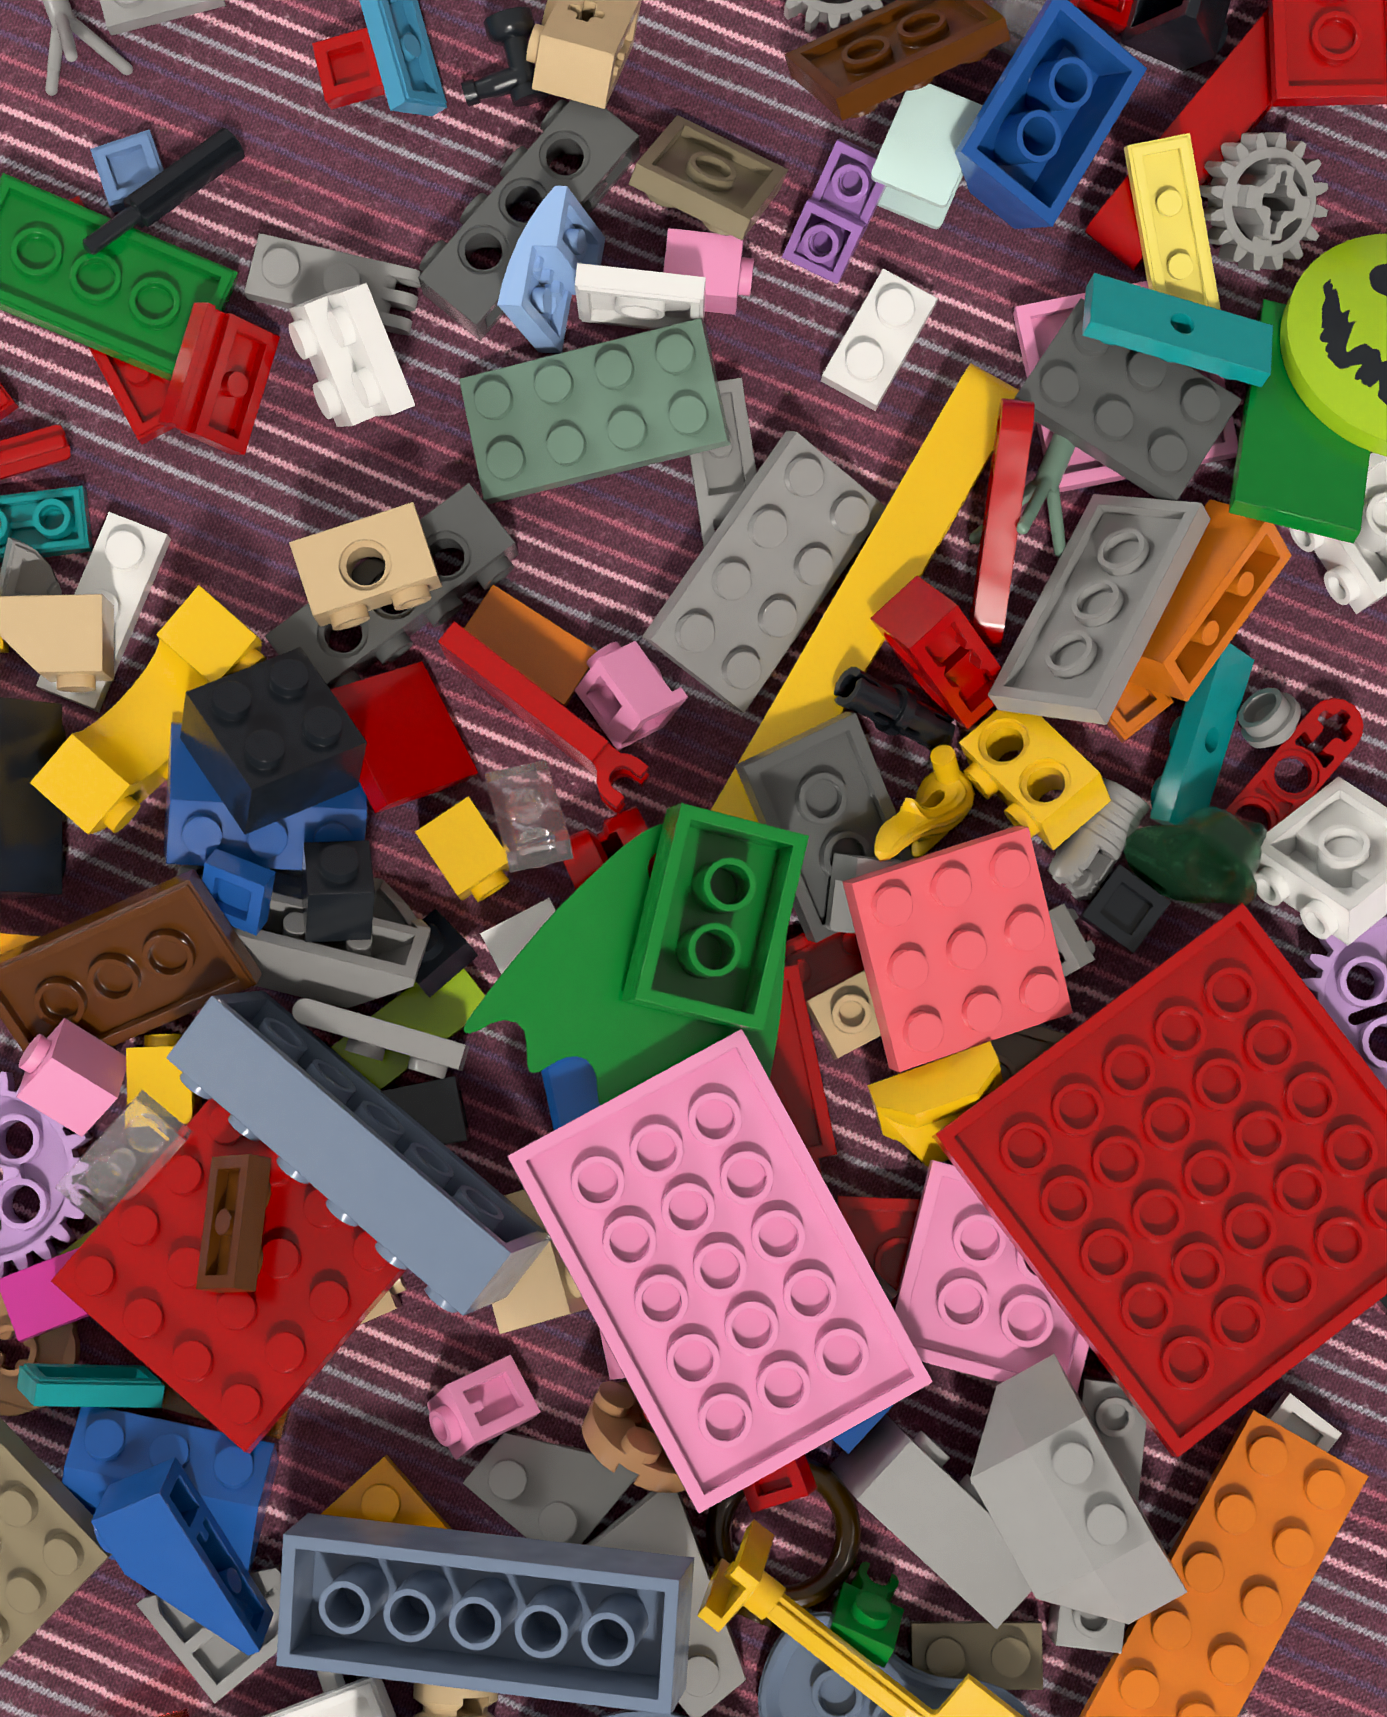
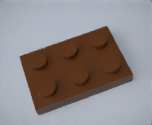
M896 0L784 55L791 77L841 121H844L848 118L865 116L873 112L879 103L904 91L923 88L930 84L935 76L959 64L973 63L981 60L989 53L990 49L1011 39L1005 17L983 0Z

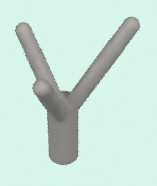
M42 0L52 26L45 91L48 95L54 96L58 92L62 51H64L65 58L69 62H74L78 58L72 32L122 74L130 75L133 72V67L128 61L74 16L69 0Z

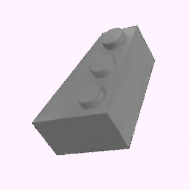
M885 1414L849 1454L843 1451L829 1467L856 1500L994 1628L998 1629L1032 1590L970 1479L971 1476L966 1474L958 1482L942 1467L950 1457L923 1431H920L912 1439Z
M650 1491L586 1545L694 1557L687 1684L679 1704L690 1717H702L746 1680L745 1666L729 1623L720 1632H717L697 1616L711 1575L683 1502L681 1492L660 1493Z

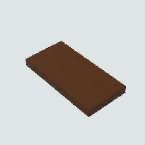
M192 869L1 954L0 1018L23 1051L26 1050L38 1034L47 1038L64 1018L112 1047L203 1008L213 995L238 993L257 985L262 972L195 869Z

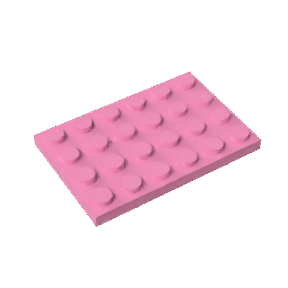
M742 1029L507 1156L698 1513L714 1506L933 1382Z

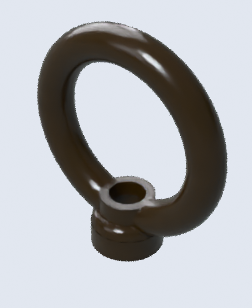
M809 1457L806 1458L818 1487L815 1491L826 1501L833 1515L835 1541L827 1562L815 1575L796 1584L783 1585L786 1587L784 1593L804 1609L824 1601L840 1588L856 1563L861 1544V1522L851 1492L831 1469ZM743 1489L715 1504L708 1510L706 1543L714 1567L722 1558L730 1564L736 1560L737 1554L732 1541V1522L738 1505L745 1497ZM744 1606L737 1612V1614L769 1628L773 1626V1622L767 1617L761 1620Z

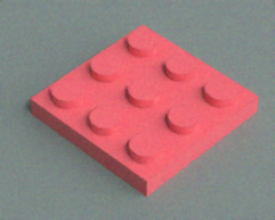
M1017 825L842 881L889 1069L901 1072L1073 1013L1029 827Z

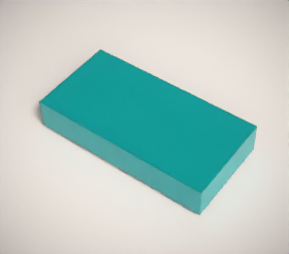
M24 1363V1366H19L17 1389L33 1406L162 1408L165 1385L151 1371L141 1365Z

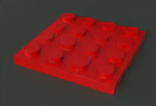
M212 1098L204 1104L59 1270L51 1282L238 1447L250 1454L406 1270L397 1268L387 1262L375 1248L377 1241L359 1225L356 1227L350 1226L335 1217L325 1204L328 1198L311 1183L304 1184L287 1175L277 1164L276 1160L279 1156L261 1140H250L235 1130L228 1121L230 1113ZM252 1154L271 1158L269 1175L271 1196L265 1209L261 1243L263 1264L257 1277L256 1292L217 1293L196 1289L212 1157Z

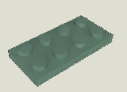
M702 318L459 379L483 499L489 504L731 445L706 324Z

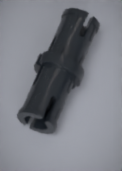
M850 667L845 670L836 682L834 695L838 697L834 699L835 702L844 708L869 718L874 722L875 728L889 736L900 734L930 751L937 746L948 745L953 738L955 725L952 722L954 718L946 712L920 702L914 691L901 684H894L892 686L887 683L885 684L857 667Z

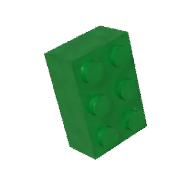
M684 803L668 808L621 1001L730 1028L742 1029L747 1032L764 1031L809 836Z

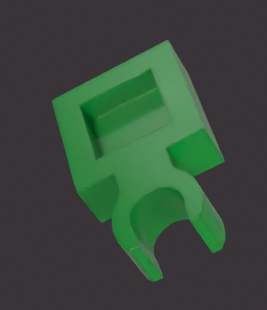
M865 1561L860 1565L851 1584L843 1583L834 1600L827 1627L871 1662L885 1668L895 1649L904 1612L903 1608L890 1603L898 1587L899 1580L892 1573L886 1585L873 1582L867 1574L870 1563Z

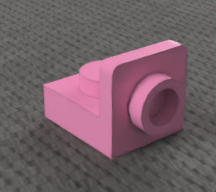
M511 1355L445 1385L427 1402L430 1411L429 1422L431 1429L440 1444L448 1447L456 1460L468 1455L478 1445L532 1420L541 1412Z

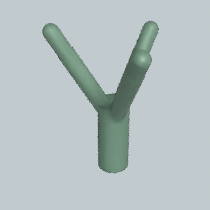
M1054 433L1035 478L1024 487L1022 506L1027 502L1028 504L1016 526V530L1021 535L1028 533L1047 497L1054 554L1060 558L1066 547L1059 485L1075 446L1066 438ZM983 524L970 534L969 540L972 544L980 543Z

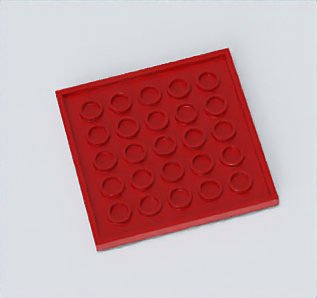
M1243 903L932 1136L1172 1457H1179L1387 1294V1090Z

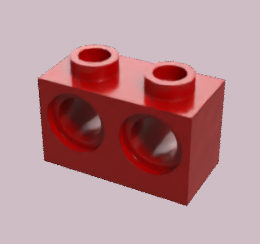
M918 575L915 576L870 619L926 696L965 728L969 729L994 706L988 693L1002 668L959 606Z

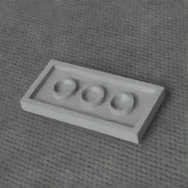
M786 430L647 628L642 638L734 710L744 713L880 519L886 506L798 432Z
M1093 494L988 693L996 708L1001 711L1106 725L1211 520L1203 504L1199 502Z

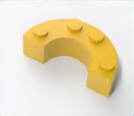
M200 585L197 586L156 634L159 638L156 652L133 686L96 722L82 731L72 733L30 782L87 834L99 832L107 827L113 833L120 831L136 815L141 806L140 803L167 780L171 722L182 723L185 693L187 691L266 661V657L261 653V639Z

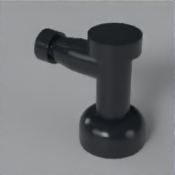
M514 7L487 17L483 22L486 35L491 43L503 46L509 67L490 73L476 81L470 79L461 82L468 106L479 104L483 99L498 98L508 94L511 96L513 106L516 107L532 105L546 99L549 96L548 93L532 89L535 67L533 63L526 61L527 39L531 36L535 25L531 9L528 7Z

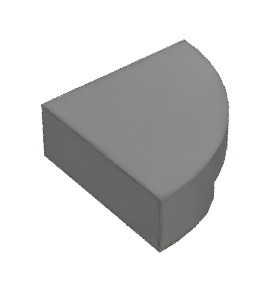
M8 537L0 572V596L62 595V590L55 573L46 559L31 546Z

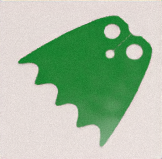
M663 824L647 829L620 848L550 916L501 974L464 1026V1032L471 1034L498 1021L516 1022L525 1033L527 1066L531 1073L540 1072L566 1057L577 1056L586 1059L596 1074L600 1105L739 1031V1029L621 1001L650 882L648 865L652 856L657 853ZM786 938L764 1031H743L769 1080L781 1014Z

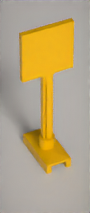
M755 1519L745 1530L736 1560L730 1564L722 1558L714 1567L697 1615L717 1632H720L742 1606L761 1620L767 1617L892 1717H1024L969 1673L938 1709L928 1707L784 1593L786 1587L764 1571L775 1535Z

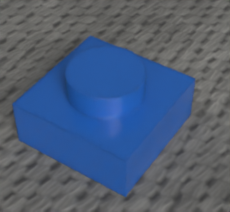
M216 848L204 863L202 881L231 926L257 936L268 921L276 872Z

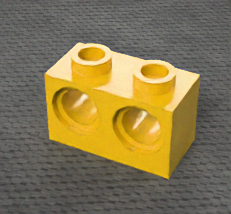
M997 709L959 742L969 763V766L963 770L964 774L978 792L986 799L996 794L1009 806L1004 810V813L1013 826L1029 827L1031 838L1037 834L1053 851L1111 801L1100 772L1042 716ZM1021 750L1020 754L1012 760L998 761L1001 756L1009 751ZM1052 790H1063L1056 799L1049 802H1039V799L1045 793Z

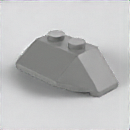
M182 866L177 876L195 869L202 880L204 866ZM270 869L275 871L276 874L268 921L257 936L233 927L262 972L258 984L254 986L343 1008H350L413 987L431 928L422 919H417L404 900L384 880L373 877L375 898L371 940L305 942L301 897L302 870Z
M1055 1353L998 1384L970 1479L1035 1598L1130 1624L1187 1593V1589Z

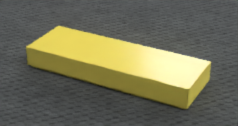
M1190 133L1127 145L1124 147L1148 288L1221 310Z

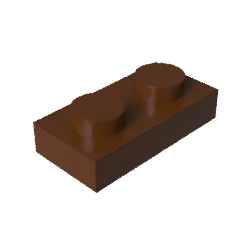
M252 1154L212 1157L196 1289L217 1293L256 1292L257 1277L263 1264L261 1243L265 1209L271 1196V1184L269 1181L271 1158Z

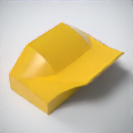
M991 1041L867 1086L883 1136L902 1143L925 1166L929 1167L930 1160L938 1162L949 1160L932 1136L1003 1083L999 1059Z

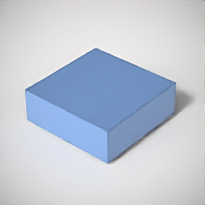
M150 129L90 149L109 207L113 213L126 209L123 199L164 170Z

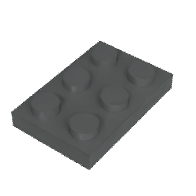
M1080 298L1014 400L1034 402V421L1053 433L1066 438L1075 447L1157 499L1177 501L1242 399L1189 366L1175 362H1166L1155 356L1117 345H1108L1099 340L1082 336L1085 300Z
M844 712L735 765L758 823L809 836L793 907L807 940L815 943L837 933L828 930L825 925L834 853L876 857L874 843L880 827L896 815L858 717L854 712ZM907 846L891 859L908 861L914 859L911 854L910 846Z

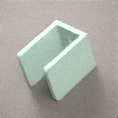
M932 84L917 90L906 91L871 171L872 180L886 186L878 206L930 228L939 229L943 224L963 177L955 151L983 105Z

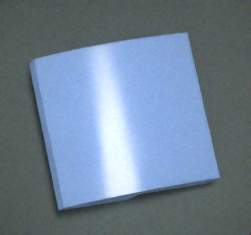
M554 186L529 219L509 260L497 303L506 316L540 353H562L572 295H576L575 277L577 263L601 266L605 236L567 186Z

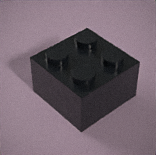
M301 647L185 693L180 739L245 835L358 787L367 741Z

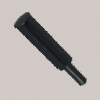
M220 128L211 137L124 198L123 203L126 209L84 238V249L89 254L96 255L134 226L138 225L143 228L154 224L233 165L243 160L245 154L240 142L228 129Z

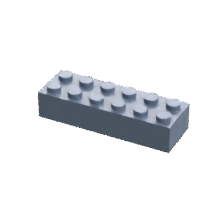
M264 990L211 996L166 1057L182 1071L180 1080L189 1090L202 1098H213L230 1113L228 1121L235 1130L250 1140H261L279 1156L276 1160L277 1164L287 1175L304 1184L311 1183L328 1198L325 1204L335 1217L350 1226L356 1227L359 1225L377 1241L375 1248L387 1262L403 1270L410 1269L427 1284L425 1292L428 1297L448 1312H459L464 1316L506 1298L551 1240L546 1231L408 1113L381 1093L380 1089L304 1024L297 1022L290 1012Z
M307 1513L283 1534L276 1666L671 1715L685 1692L687 1684L694 1557Z

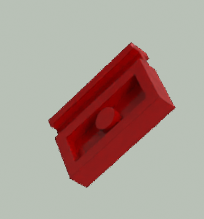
M209 302L194 303L158 423L164 426H172L181 430V433L230 455H245L280 336L232 313H224L216 309V306Z

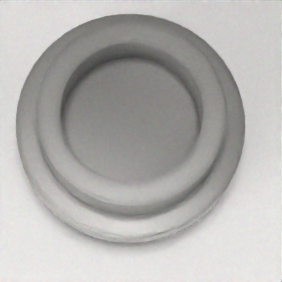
M1265 688L1254 693L1244 702L1238 714L1243 738L1254 748H1266L1282 744L1294 733L1300 719L1301 707L1292 695L1282 693L1276 688Z

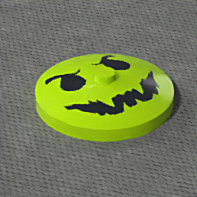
M1374 234L1354 238L1332 247L1314 260L1303 272L1284 309L1280 329V345L1288 377L1297 394L1310 411L1329 429L1345 440L1370 452L1387 457V234Z

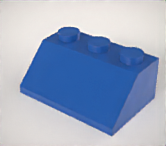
M1046 0L955 151L969 192L1014 229L1053 227L1147 68L1069 0Z
M171 722L163 845L166 864L204 866L205 861L217 848L267 869L302 870L304 842L365 840L367 796L360 782L355 789L245 835L180 739L182 723Z
M105 1407L80 1408L64 1465L62 1483L92 1515H94L108 1485L176 1457L249 1574L251 1573L279 1463L275 1443L261 1440L249 1454L238 1447L223 1432ZM111 1555V1556L108 1558V1559H111V1560H115V1558L113 1557V1555Z

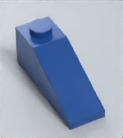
M174 1457L108 1485L91 1523L94 1526L98 1543L104 1551L113 1555L124 1574L249 1656L259 1652L274 1612L177 1458Z

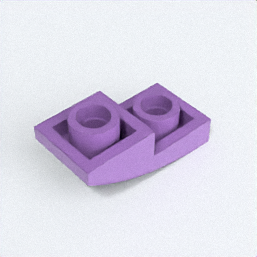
M843 138L837 139L811 198L806 201L781 258L835 284H839L886 189L885 185L875 182L871 178V171L878 155Z

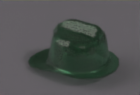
M1215 806L1203 807L1196 810L1177 825H1150L1135 829L1126 838L1124 854L1129 867L1136 876L1158 893L1168 898L1189 903H1228L1233 905L1243 903L1247 905L1256 897L1257 883L1254 875L1260 866L1261 846L1266 838L1267 831L1261 823L1240 820L1227 810Z

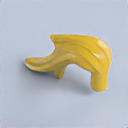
M940 745L931 751L930 759L934 771L921 782L916 799L905 798L899 813L880 827L874 843V853L880 862L890 860L910 844L911 854L914 858L923 856L950 830L958 825L971 810L975 792L971 781L959 769L955 750L951 746Z

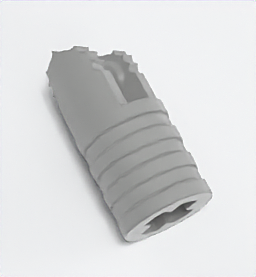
M1106 778L1102 779L1111 801L1059 846L1047 870L1059 885L1065 883V887L1072 892L1071 895L1079 902L1081 900H1090L1093 895L1095 896L1096 891L1100 889V885L1107 878L1114 864L1121 856L1124 847L1129 843L1132 834L1140 825L1143 816L1146 815L1150 808L1147 802L1138 795Z

